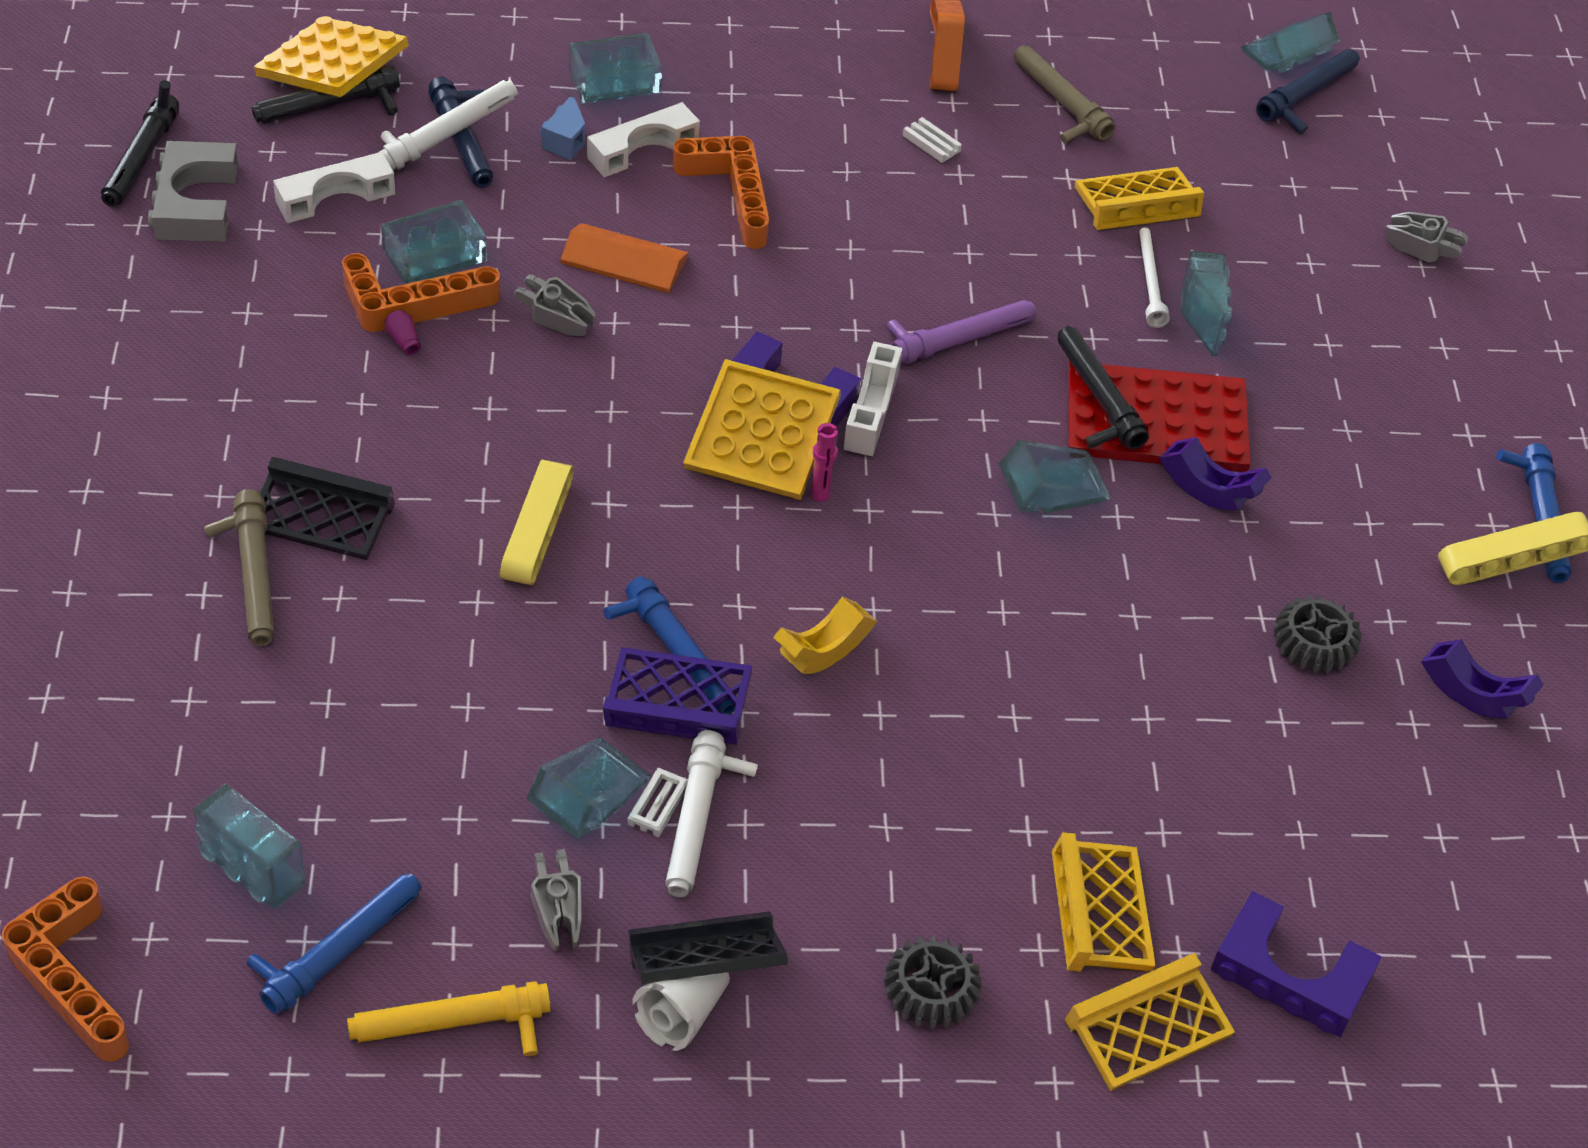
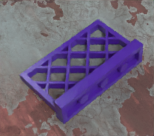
M621 647L609 696L605 697L603 704L605 726L693 739L701 731L712 730L723 736L724 743L737 745L740 735L739 726L752 674V666ZM627 659L641 661L645 667L630 675L625 665ZM665 664L673 665L678 672L663 680L656 669ZM697 669L706 670L710 677L696 684L689 674ZM651 673L658 683L643 691L636 681ZM729 674L743 675L741 683L730 689L722 681V678ZM684 678L691 688L676 696L669 686ZM716 682L724 693L709 701L702 690ZM629 685L638 694L630 700L617 698L618 692ZM664 690L671 699L659 705L653 704L649 697ZM695 694L703 702V705L695 710L687 709L682 704L683 701ZM729 699L735 706L734 715L719 713L715 707Z

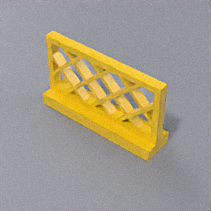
M1178 167L1075 180V189L1094 215L1093 225L1096 230L1201 216L1204 191L1201 187L1193 188ZM1172 177H1174V178H1175V181L1168 180V179H1165V178H1172ZM1114 185H1121V186H1125V187H1124V188H1121V187H1117V186H1114ZM1157 185H1158V186H1162V187L1168 188V190L1161 189V188H1158V187H1156V186H1157ZM1089 188H1094V189H1097L1098 191H1093V190H1090ZM1131 189L1141 191L1142 193L1131 191ZM1107 192V193H1111V194H1114V195H1117V196H1116V197H1113V196H1110V195H1106L1105 193Z
M1062 832L1051 852L1067 971L1081 972L1085 965L1153 971L1156 965L1137 847L1076 841V834ZM1080 853L1090 854L1099 863L1091 869L1081 860ZM1113 857L1128 858L1129 869L1124 872L1111 859ZM1103 866L1118 878L1111 885L1096 873ZM1089 879L1103 891L1097 898L1085 889L1084 883ZM1123 883L1133 892L1134 898L1128 901L1115 888ZM1106 896H1109L1122 907L1115 915L1101 903ZM1092 909L1096 910L1108 921L1101 928L1089 919L1088 913ZM1126 912L1138 921V928L1135 931L1119 919ZM1112 925L1126 937L1120 945L1105 933ZM1099 939L1112 953L1110 955L1094 954L1093 942ZM1132 942L1142 951L1143 959L1133 958L1124 948Z
M1195 952L1078 1003L1069 1011L1065 1018L1071 1032L1076 1030L1110 1091L1229 1038L1235 1033L1199 971L1202 964ZM1194 983L1201 995L1199 1004L1180 998L1184 986ZM1159 998L1172 1003L1169 1018L1150 1011L1153 1000ZM1146 1004L1145 1009L1139 1007L1141 1005ZM1178 1006L1197 1012L1193 1027L1174 1020ZM1130 1012L1142 1017L1139 1031L1119 1025L1123 1013ZM1205 1015L1215 1019L1221 1031L1211 1034L1198 1029L1201 1016ZM1115 1017L1114 1022L1109 1021L1110 1019ZM1147 1019L1166 1025L1163 1040L1144 1034ZM1098 1025L1112 1030L1108 1045L1095 1041L1088 1029ZM1172 1028L1191 1035L1188 1046L1182 1048L1168 1043ZM1117 1033L1136 1039L1132 1054L1113 1047ZM1196 1037L1201 1038V1040L1195 1042ZM1141 1041L1160 1048L1157 1060L1151 1062L1138 1057ZM1166 1051L1171 1052L1170 1054L1165 1056ZM1111 1055L1130 1062L1126 1074L1115 1078L1108 1065ZM1135 1064L1141 1066L1134 1070Z

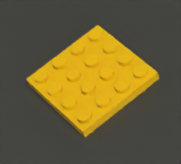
M324 16L318 18L308 28L301 30L290 41L283 43L272 54L265 56L262 61L254 66L258 77L342 97L409 45L407 36Z
M725 359L684 459V468L801 500L814 467L815 458L812 452L814 445L817 443L818 427L823 423H831L841 396L840 389Z

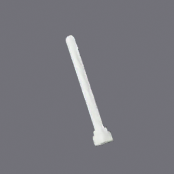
M1144 227L1140 229L1139 236L1150 301L1145 311L1146 321L1149 326L1160 328L1169 322L1170 316L1168 307L1161 302L1151 233L1148 228Z

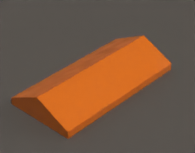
M580 223L570 231L560 263L670 293L688 258L689 252Z

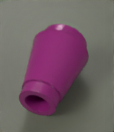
M397 310L389 314L385 319V331L406 355L416 354L421 349V344L412 316L404 310Z

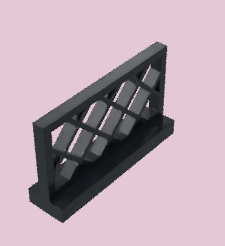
M272 457L267 466L269 474L260 494L265 500L266 512L273 509L278 519L267 523L268 528L265 534L368 560L387 513L391 514L395 505L392 487ZM274 485L286 487L289 491V494L275 500L270 496ZM306 494H313L318 497L319 501L303 508L298 498ZM294 500L298 510L282 517L277 507ZM338 501L347 503L349 509L332 515L328 508L329 505ZM324 508L329 518L312 525L307 515ZM367 509L378 511L376 518L365 523L362 522L358 513ZM354 516L358 526L342 532L337 522ZM303 517L308 526L296 532L289 530L286 524ZM333 525L338 534L329 539L319 538L316 532ZM363 532L366 538L363 548L348 544L346 539Z
M770 911L628 930L631 965L633 969H637L642 984L788 964L787 953L773 928V916Z

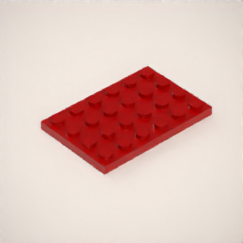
M1069 361L1067 455L1162 464L1159 458L1175 441L1198 437L1208 456L1217 465L1228 471H1249L1251 464L1245 378L1101 364L1128 405L1135 408L1140 415V419L1148 427L1149 439L1145 445L1134 450L1123 446L1118 437L1089 449L1085 443V438L1110 428L1108 424L1109 418L1071 361Z

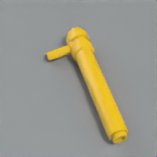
M537 981L526 982L524 987L516 988L515 984L502 986L499 991L354 1013V1017L347 1018L350 1040L357 1039L358 1043L504 1019L507 1023L518 1021L523 1055L529 1057L538 1054L533 1019L542 1017V1013L551 1012L547 983L538 984Z

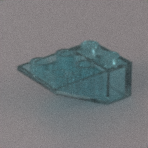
M1190 251L1180 291L1181 314L1210 354L1217 356L1219 345L1225 344V324H1230L1232 318V307L1227 305L1231 298V286H1227L1230 278V267L1226 266L1225 254Z

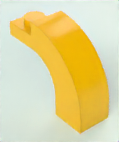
M841 597L830 613L812 629L797 633L781 627L773 638L782 645L780 653L801 673L812 674L827 669L847 656L861 643L878 621L857 602Z

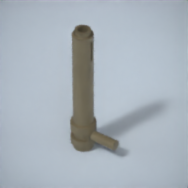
M1022 45L1016 49L1014 53L1016 63L1077 118L1078 125L1060 135L1061 141L1064 144L1086 132L1093 138L1102 141L1107 140L1113 135L1116 129L1114 119L1104 112L1097 103L1087 99L1030 46Z
M247 489L236 494L233 501V515L206 525L204 530L209 538L235 528V532L239 535L247 634L254 645L265 646L271 643L275 635L265 532L268 528L265 515L266 506L265 500L258 491Z

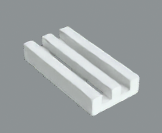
M923 117L918 119V123H911V128L907 126L903 129V136L941 163L961 152V143Z
M657 768L630 813L628 825L634 827L637 824L640 826V830L647 832L649 829L653 831L654 836L659 838L685 794L688 779ZM662 779L667 780L646 817H642L641 814ZM677 784L676 789L674 790L669 801L667 802L666 806L661 812L659 818L656 822L653 821L657 813L659 812L660 808L662 807L663 803L665 802L667 796L669 795L670 791L672 790L673 786Z

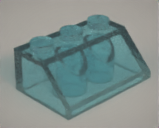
M1329 11L1296 21L1245 44L1241 48L1245 54L1265 70L1278 69L1281 73L1294 68L1293 63L1298 61V64L1313 59L1312 54L1315 52L1317 55H1321L1331 51V45L1339 42L1340 38Z

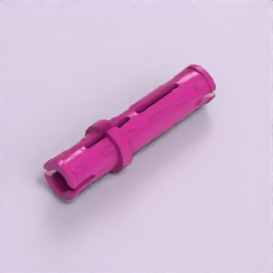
M823 423L818 427L817 443L814 445L812 452L815 462L810 495L812 499L819 502L826 501L830 497L833 462L838 455V448L836 447L838 430L831 423Z

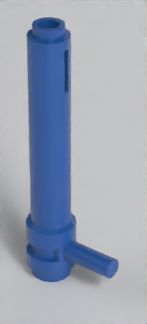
M1540 443L1527 446L1522 455L1500 449L1496 455L1498 461L1523 468L1525 482L1530 487L1536 522L1560 516L1554 484L1556 474L1551 451L1544 444ZM1569 557L1544 563L1547 577L1552 582L1562 583L1569 579L1572 572Z
M645 576L637 577L627 585L625 589L627 601L605 607L603 610L607 620L636 612L644 623L651 626L671 654L708 659L671 611L669 601L662 593H659V588L654 581L647 579ZM697 669L690 673L689 676L698 684L710 677V674L706 670ZM722 678V681H723V682L726 684V686L730 689V687L727 685V683H726V682L724 681V679ZM716 682L702 690L709 701L724 693ZM729 699L715 707L722 714L730 715L735 711V706Z
M410 873L398 876L296 962L290 961L280 970L276 969L259 955L252 954L247 959V966L267 980L263 985L264 988L259 992L263 1004L276 1015L282 1011L287 1012L297 1004V998L307 996L314 990L316 982L419 897V891H421L422 886L418 879Z

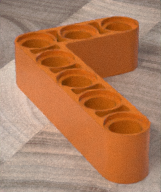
M931 0L930 17L935 36L930 89L957 91L965 14L960 0Z
M745 136L700 137L677 140L673 146V171L681 176L729 174L742 242L751 249L763 248L767 244L769 216L753 141Z
M352 253L344 257L342 261L344 287L360 325L369 332L385 330L386 317L397 310H404L412 316L414 323L492 306L498 303L501 298L500 272L489 266L381 289L371 264L365 255Z
M77 877L10 921L2 931V939L9 960L98 1058L103 1061L113 1062L123 1058L129 1049L125 1024L115 1010L57 949L62 943L96 921L103 911L96 882L88 877ZM64 988H70L66 991H60ZM93 1011L91 1014L82 1015L83 1013ZM115 1035L112 1039L104 1040L108 1036Z

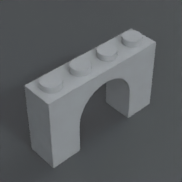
M167 141L165 152L160 153L161 171L156 172L157 190L152 192V206L154 209L149 210L148 225L154 228L155 239L226 242L229 226L227 201L189 199L178 193L184 188L197 183L236 184L239 166L236 143Z

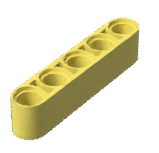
M543 459L540 461L503 556L500 579L531 586L534 585L573 478L572 465Z
M1572 512L1448 545L1439 552L1438 559L1452 585L1471 583L1588 551V520L1582 512Z

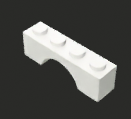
M681 102L588 136L587 159L603 177H607L628 169V156L639 147L661 145L673 150L674 143L679 139L699 138L700 121Z
M382 152L273 180L275 202L287 223L315 216V209L319 202L334 194H355L367 201L395 195L394 172Z
M873 341L857 404L853 403L846 424L843 450L868 456L874 455L899 375L903 348Z

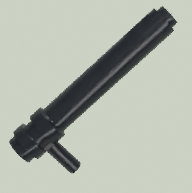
M385 65L342 97L304 89L256 102V105L251 107L252 114L256 122L261 121L264 124L362 97L373 98L379 96L388 115H395L398 109L390 93L400 87V81L395 67Z
M160 81L158 96L153 99L150 107L145 112L143 123L101 190V199L108 206L114 207L123 202L164 133L168 132L179 114V102L176 97L170 94L171 83L169 81Z
M1071 326L1063 327L1058 332L1057 340L1060 347L1109 418L1108 424L1110 428L1085 438L1087 447L1091 449L1117 437L1123 446H1127L1132 450L1145 445L1149 439L1148 427L1140 419L1138 412L1133 406L1128 405L1077 328Z

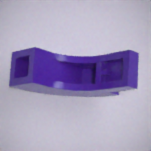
M1198 437L1175 441L1159 458L1170 477L1187 494L1208 506L1222 510H1239L1248 499L1260 495L1264 490L1265 484L1272 478L1266 467L1246 472H1231L1220 467L1208 456Z
M1462 639L1437 643L1421 661L1433 682L1449 698L1474 713L1491 718H1509L1517 707H1525L1532 703L1535 695L1544 685L1538 674L1503 678L1489 673L1473 659Z

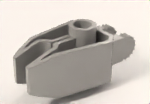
M1405 212L1392 215L1391 225L1386 226V239L1399 251L1429 263L1437 261L1439 256L1450 257L1451 259L1460 257L1462 252L1460 247L1466 245L1469 239L1464 232L1449 228L1445 216Z
M529 274L525 278L524 283L537 294L523 287H518L514 291V296L532 309L534 322L565 335L585 336L587 324L593 326L595 323V312L586 299L558 277L549 278L547 281H544L533 274Z
M565 849L556 851L555 858L559 873L547 874L546 872L547 865L543 852L534 854L537 877L531 884L530 897L543 935L554 952L559 950L557 928L560 927V922L561 926L566 927L569 931L572 949L577 947L581 926V876L573 870L569 871Z

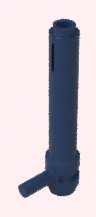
M1346 49L1287 86L1278 87L1260 98L1256 105L1257 115L1264 121H1275L1282 117L1296 131L1303 134L1308 129V126L1291 110L1300 101L1357 67L1360 60L1359 54L1353 49Z
M441 76L434 78L430 82L428 93L437 113L442 116L461 105L462 102L468 101L485 90L457 91L451 80ZM468 126L451 137L472 183L481 188L487 187L492 182L493 173L471 126Z

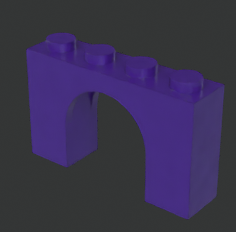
M757 331L732 361L774 372L781 364L783 343ZM834 367L821 383L825 386L840 389L841 396L831 420V424L836 427L852 408L853 403L857 402L861 383L860 377L838 367Z
M1252 891L1219 947L1211 971L1219 974L1226 981L1234 982L1250 990L1255 996L1267 999L1284 1008L1289 1014L1299 1016L1315 1024L1320 1030L1341 1038L1382 956L1349 940L1333 970L1324 977L1305 980L1290 976L1275 965L1267 948V943L1277 927L1284 906Z

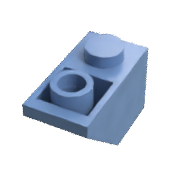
M569 97L563 105L558 106L555 114L543 123L540 130L542 149L572 160L585 145V122L575 98Z

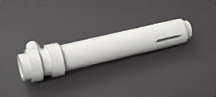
M502 80L410 134L405 133L396 139L389 131H384L381 134V139L386 145L379 152L383 153L392 170H400L405 167L404 163L408 161L414 162L421 157L423 152L515 100L514 96L518 95V91L511 80Z
M712 730L698 733V736L693 740L692 755H690L687 771L689 777L665 882L668 893L675 897H686L693 889L715 781L719 778L721 769L754 777L758 766L755 763L725 756L726 746L724 738L721 734Z

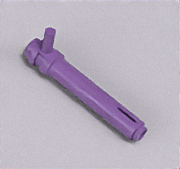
M1022 300L930 330L921 329L909 334L896 320L889 321L887 328L896 337V341L891 342V345L903 348L901 363L908 365L916 362L917 358L920 360L930 358L936 352L1029 323L1036 316V308L1031 301Z

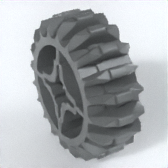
M1307 595L1303 600L1296 597L1292 603H1286L1277 615L1273 629L1275 646L1281 648V656H1289L1290 664H1300L1301 671L1307 667L1311 668L1314 674L1319 669L1326 675L1332 669L1339 672L1343 666H1348L1355 655L1358 654L1359 645L1362 640V632L1359 631L1360 622L1354 621L1353 612H1345V604L1341 606L1335 605L1334 599L1328 602L1324 601L1321 595L1317 599H1313L1310 595Z
M935 935L930 938V942H925L921 936L916 939L915 945L906 941L902 950L896 948L892 959L887 963V974L884 977L887 1000H893V1011L903 1010L902 1017L904 1021L911 1017L915 1018L916 1027H919L922 1022H927L932 1031L936 1027V1023H941L945 1029L950 1026L951 1020L960 1024L963 1021L964 1015L970 1016L974 1005L979 1002V991L982 986V980L979 977V965L973 964L972 953L962 954V944L956 947L950 946L949 937L943 943L937 942ZM914 968H921L920 971L913 972V976L905 977ZM953 988H961L955 995L946 998L945 995L952 992Z

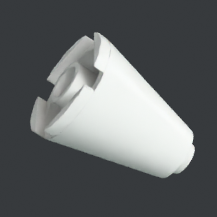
M729 973L659 981L643 985L636 991L633 997V1004L637 1002L639 1010L635 1014L637 1023L644 1033L661 1047L666 1043L675 1046L672 1049L674 1051L687 1047L730 981Z

